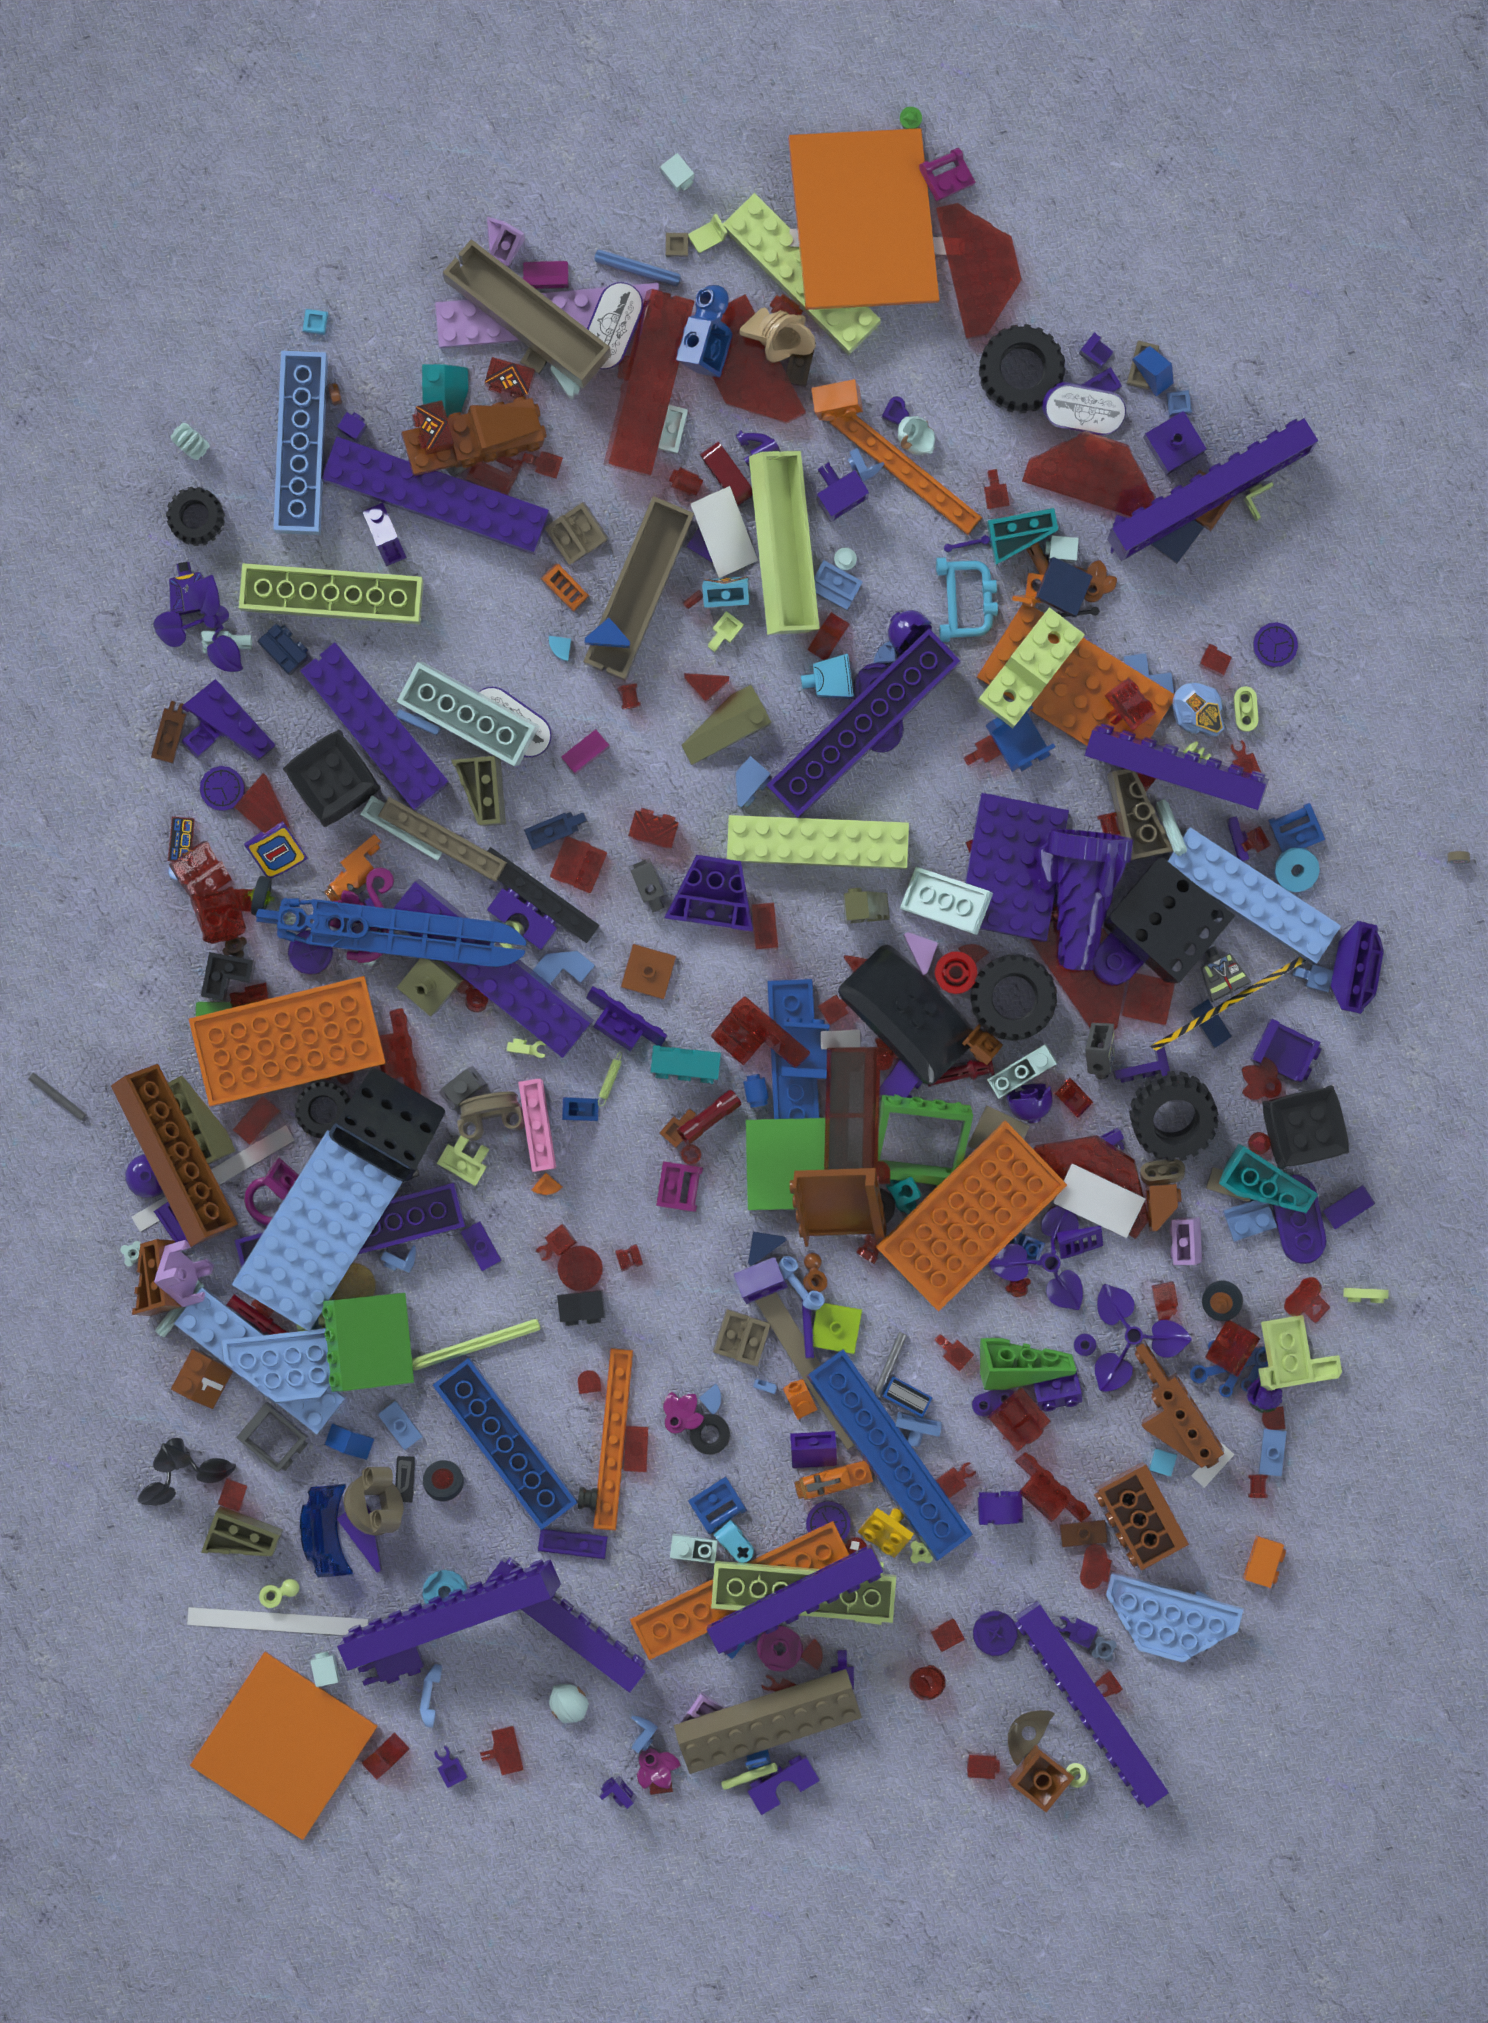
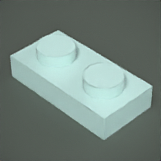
M669 404L665 405L655 449L674 454L678 453L688 409Z

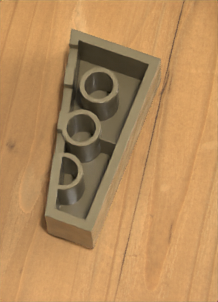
M1128 769L1108 773L1107 777L1120 835L1133 839L1131 861L1172 852L1171 843L1155 814L1153 805L1148 800L1147 793L1137 773Z

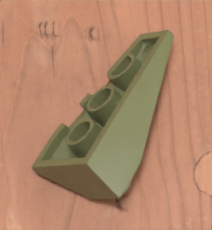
M749 685L731 694L681 746L691 765L770 726L772 722L752 685Z
M183 1075L168 1082L208 1165L235 1152L232 1140L226 1129Z

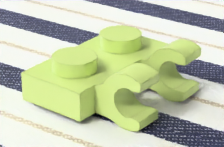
M460 1136L454 1147L450 1144L446 1146L437 1164L476 1186L487 1168L482 1162L490 1149L481 1145L474 1158L462 1152L469 1139Z

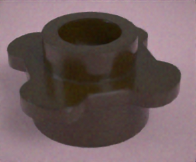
M231 934L227 935L225 938V948L222 950L223 954L242 958L244 956V946L247 944L246 938H239Z

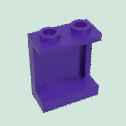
M1269 1019L1250 1060L1301 1083L1303 1079H1308L1312 1068L1309 1066L1313 1059L1317 1060L1322 1050L1319 1047L1321 1042L1286 1027L1274 1019Z

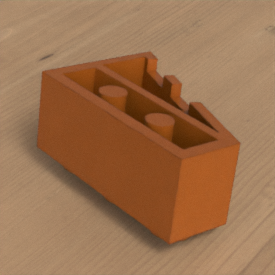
M155 1239L140 1244L137 1272L140 1273L138 1287H135L134 1294H137L136 1308L132 1309V1315L153 1316L182 1307L154 1283L164 1248L175 1243V1240Z

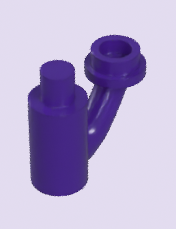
M740 430L735 435L741 446H748V441L762 443V445L751 450V455L749 456L760 452H781L774 438L772 439L765 434L743 433ZM749 456L744 458L747 466H750Z

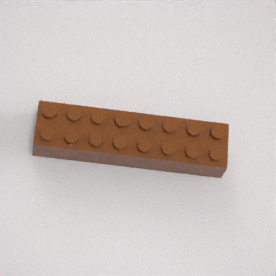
M159 1064L125 1075L112 1084L111 1088L190 1247L224 1234L238 1225Z

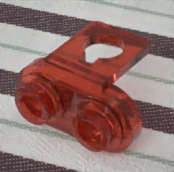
M1314 1277L1303 1279L1294 1292L1286 1298L1284 1309L1290 1316H1299L1304 1312L1314 1323H1317L1329 1310L1330 1306L1319 1295L1322 1290L1319 1280ZM1315 1304L1321 1305V1310L1313 1315L1314 1309L1312 1307Z
M1099 1544L1088 1546L1083 1557L1080 1581L1088 1589L1099 1587L1102 1580L1108 1582L1112 1560L1107 1558L1105 1548Z

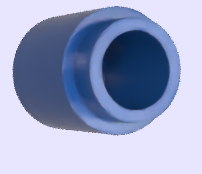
M760 1074L746 1076L747 1080L743 1081L750 1108L767 1105L769 1095L765 1077L760 1078Z

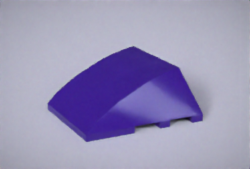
M696 855L664 918L753 932L741 861Z

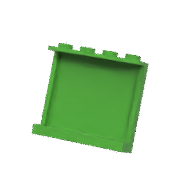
M827 1118L746 1120L748 1210L794 1209V1194L790 1193V1180H794V1171L833 1169L828 1168V1159H832V1145H828L827 1136H832V1123H827Z
M406 1293L323 1301L322 1314L325 1318L326 1326L324 1335L328 1347L327 1362L330 1368L329 1384L332 1392L414 1383Z

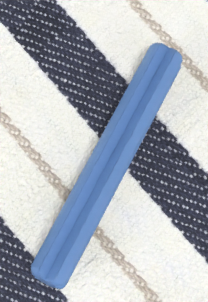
M597 250L594 257L597 263L673 286H678L680 283L681 275L606 251Z

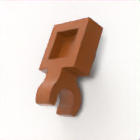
M689 1109L680 1120L674 1116L660 1131V1134L677 1148L683 1141L677 1129L688 1120L693 1119L697 1114Z

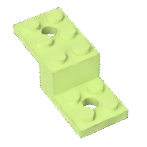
M1049 607L977 702L1011 728H1014L1085 634ZM1055 634L1059 639V643H1051L1048 640V635ZM1003 693H1012L1014 696V701H1006L1003 697Z

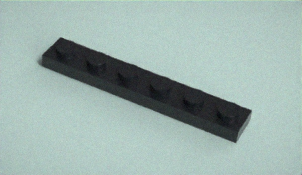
M492 847L487 850V852L507 862L498 878L500 882L585 943L589 942L600 927L598 923Z

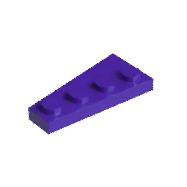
M216 679L182 706V709L187 713L190 712L198 717L197 719L200 722L211 726L217 731L216 733L234 742L235 746L257 761L276 746Z

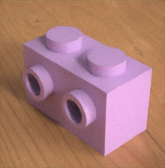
M1178 1217L1171 1220V1258L1173 1259V1265H1196L1201 1263L1200 1217Z

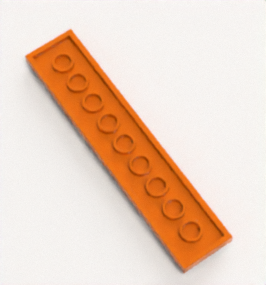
M831 1521L746 1563L822 1569L848 1556L849 1552L834 1521ZM713 1579L629 1619L649 1660L707 1633V1626L737 1611L711 1608Z

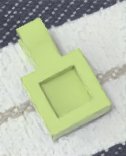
M726 611L712 628L717 634L708 644V648L715 652L724 639L731 643L744 624Z
M513 1038V1043L508 1042L507 1044L508 1052L535 1055L539 1058L545 1057V1054H540L537 1051L538 1046H547L542 1041H537L534 1045H526L527 1040Z

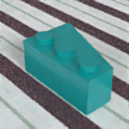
M1055 508L988 520L986 523L994 566L1057 532L1058 524Z
M653 1045L650 1072L655 1074V1078L669 1079V1075L678 1076L677 1080L691 1082V1077L700 1078V1083L713 1084L714 1080L719 1078L721 1053Z

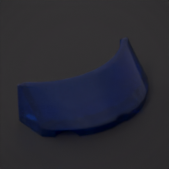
M346 1484L311 1487L307 1492L309 1495L308 1502L302 1505L300 1515L301 1544L306 1560L312 1561L315 1567L314 1573L318 1578L353 1574V1570L347 1563L340 1546L337 1525L339 1505Z

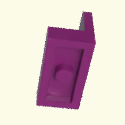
M567 261L523 263V279L535 289L569 288Z
M595 729L562 755L561 758L576 775L609 749L610 745Z

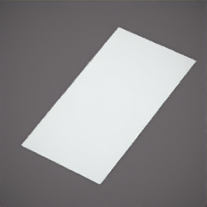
M730 486L691 503L719 578L758 561Z
M1072 1164L1064 1179L1067 1186L1056 1196L1053 1203L1127 1238L1145 1198Z

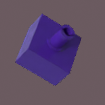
M1184 411L1145 433L1143 437L1166 476L1202 455L1207 450Z
M830 462L824 464V467L821 466L818 469L828 487L817 493L816 501L831 523L869 498V491L855 470L839 479Z

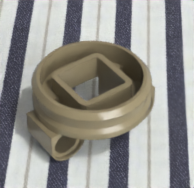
M511 1091L496 1092L462 1101L458 1107L461 1109V1120H457L461 1136L471 1141L480 1139L484 1133L482 1120L501 1116L502 1122L507 1128L514 1131L522 1130L525 1127L523 1109L517 1100L518 1095ZM518 1114L519 1121L516 1125L512 1126L510 1118L512 1115ZM470 1124H474L476 1127L472 1135L467 1134V1127Z
M366 1467L362 1470V1476L353 1481L345 1491V1512L351 1523L366 1534L383 1535L385 1533H393L401 1525L404 1510L403 1500L399 1490L392 1483L393 1473L390 1467ZM365 1495H378L381 1509L374 1510L368 1514Z

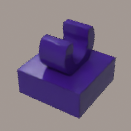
M1118 1128L1097 1137L1100 1145L1106 1148L1111 1156L1114 1155L1112 1151L1114 1144H1118L1121 1150L1125 1149L1124 1144L1120 1141L1124 1139V1136Z

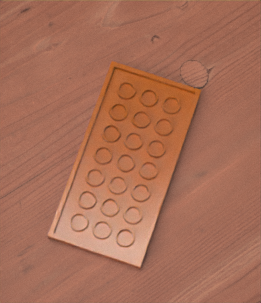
M1021 605L976 678L990 685L1044 613L1035 607ZM1055 634L1048 635V640L1051 643H1059V639ZM1082 638L1031 704L1033 709L1030 711L1085 746H1088L1092 730L1097 725L1101 726V723L1113 726L1114 731L1120 733L1123 730L1136 734L1135 737L1139 739H1144V737L1151 738L1171 706L1175 694L1090 641ZM1003 693V695L1007 696L1008 698L1014 701V696L1012 693Z
M365 976L189 1018L210 1107L386 1064Z
M1004 1121L876 1248L939 1312L1067 1184L1010 1124Z

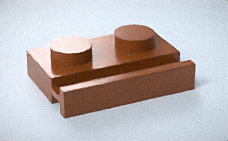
M978 1024L962 1044H968L974 1057L987 1065L1002 1048L1003 1044L987 1031L981 1030V1026Z

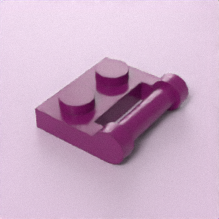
M958 147L951 150L945 156L931 162H923L919 165L920 172L936 202L969 188L976 183L963 159V153ZM954 162L955 168L937 176H934L932 173L933 170Z
M663 1161L656 1206L696 1212L697 1205H695L699 1177L703 1172V1167ZM684 1171L691 1172L687 1202L680 1203Z

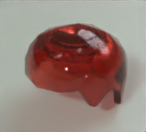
M934 1665L917 1668L909 1678V1688L913 1695L923 1701L935 1699L942 1694L946 1687V1678L943 1672Z

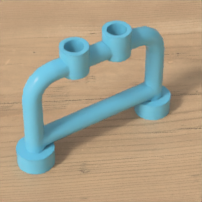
M946 557L936 558L937 576L946 575L949 624L939 626L940 640L945 643L950 642V638L979 637L987 634L992 628L993 616H998L997 602H992V594L997 593L996 580H991L989 568L980 561L946 562ZM955 570H979L982 573L984 624L979 628H958Z

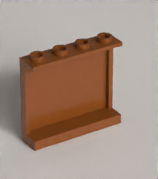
M876 1168L794 1171V1180H790V1193L794 1194L793 1208H797L796 1222L800 1223L799 1237L804 1239L805 1247L809 1246V1236L875 1234L877 1245L886 1237L887 1224Z

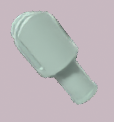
M215 631L201 632L203 653H207L208 645L214 643L212 637ZM220 631L217 638L222 635L231 637L239 649H252V635H232L229 631Z

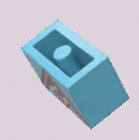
M749 577L704 579L703 581L704 607L749 605Z

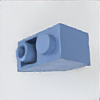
M751 756L736 772L737 803L740 809L744 805L748 808L756 799L754 794L758 789L763 791L771 781L768 779L771 774Z

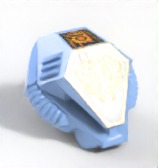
M1199 683L1182 685L1175 692L1172 701L1177 724L1183 730L1193 734L1203 732L1207 736L1217 737L1225 729L1220 713L1223 709L1222 699H1220L1221 697L1217 690Z

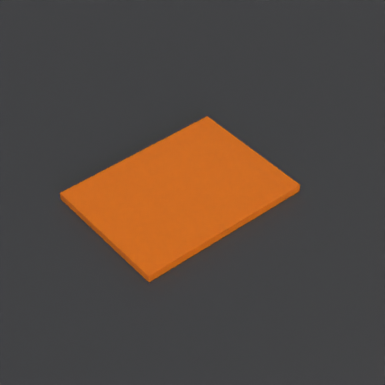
M921 128L789 135L788 143L805 309L938 303L939 290L928 187L919 169V165L925 162Z

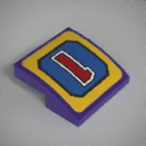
M283 821L265 834L260 832L244 843V846L259 868L269 878L279 876L308 859Z

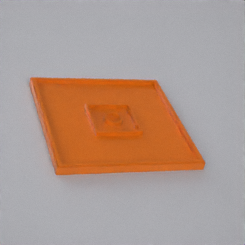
M265 1651L190 1766L303 1840L378 1725L321 1687H316L315 1683Z

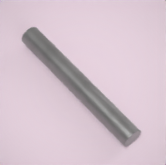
M34 1072L28 1078L29 1081L80 1121L87 1115Z
M899 1332L874 1390L876 1396L882 1397L907 1335Z

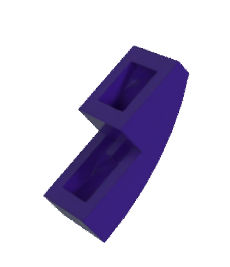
M200 722L199 726L188 734L181 743L198 758L221 735L216 733L217 731L208 724Z
M1361 1185L1325 1208L1323 1212L1333 1228L1337 1229L1373 1206L1375 1202L1364 1185Z

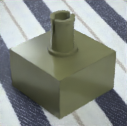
M420 958L397 988L431 1017L440 1010L463 982L464 978L443 961Z

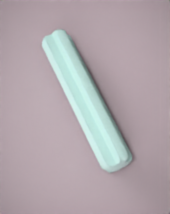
M1161 799V801L1156 803L1157 811L1174 853L1177 856H1181L1187 852L1186 845L1169 803L1165 799Z
M197 1280L193 1294H197L204 1287L203 1283ZM186 1307L170 1310L155 1329L156 1333L166 1337Z

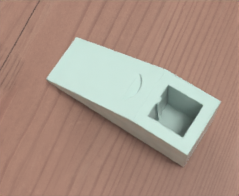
M1045 1044L987 1080L999 1099L1058 1062L1048 1045Z

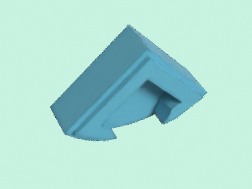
M549 636V645L553 653L561 660L568 662L571 639Z

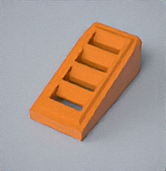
M558 563L554 564L540 578L573 612L589 597ZM559 572L561 575L552 583L550 579ZM565 578L567 582L558 589L556 586ZM572 585L574 588L565 596L563 592ZM578 591L580 595L571 603L569 599Z

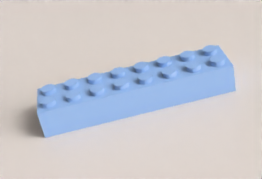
M281 351L273 529L278 534L321 535L322 476L324 471L328 355L326 352Z
M1189 827L1182 837L1187 852L1177 856L1173 851L1167 861L1218 903L1313 965L1317 964L1341 925Z
M205 1287L201 1288L198 1292H205L203 1302L187 1306L174 1323L221 1361H223L222 1340L266 1335L262 1334L257 1327L237 1312L227 1307L226 1303ZM329 1386L318 1399L277 1404L314 1433L318 1434L347 1397L339 1391L332 1392L331 1386Z

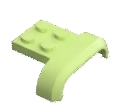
M1303 1315L1261 1322L1268 1367L1259 1368L1258 1370L1261 1386L1266 1390H1275L1340 1377L1342 1368L1339 1355L1316 1359L1310 1358Z

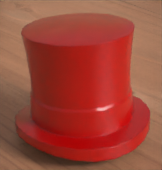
M958 951L945 954L940 958L935 967V978L938 985L944 991L951 994H962L968 991L975 984L978 974L974 960L969 955Z

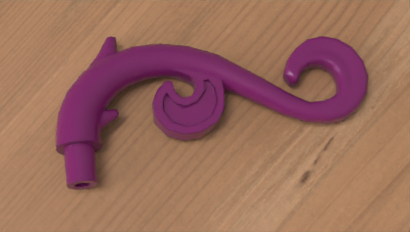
M379 867L369 872L366 878V885L374 906L384 908L375 893L373 881L377 877L384 879V886L378 889V892L383 894L393 887L394 877L389 870ZM370 927V931L378 932L379 928ZM381 929V932L389 933V929ZM359 950L358 952L347 951V960L368 963L378 959L383 953Z

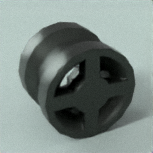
M579 1487L578 1509L588 1507L591 1510H596L598 1488L587 1490L585 1487Z

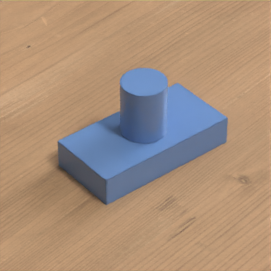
M898 1412L895 1427L910 1430L909 1444L919 1447L923 1433L937 1437L940 1436L942 1422Z

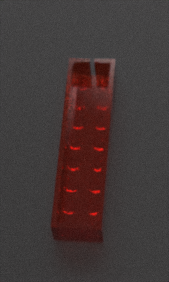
M655 289L646 291L643 311L639 319L603 465L645 477L651 476L679 362L676 360L677 351L682 342L684 327L687 325L688 318L692 314L694 300L677 295L671 297V294Z

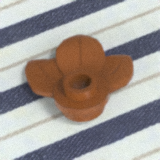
M1101 560L1091 563L1087 570L1076 567L1093 576L1084 597L1086 601L1097 602L1102 598L1103 594L1110 593L1115 589L1117 578L1107 576L1106 566ZM1094 588L1096 589V592L1091 593L1089 592V589Z

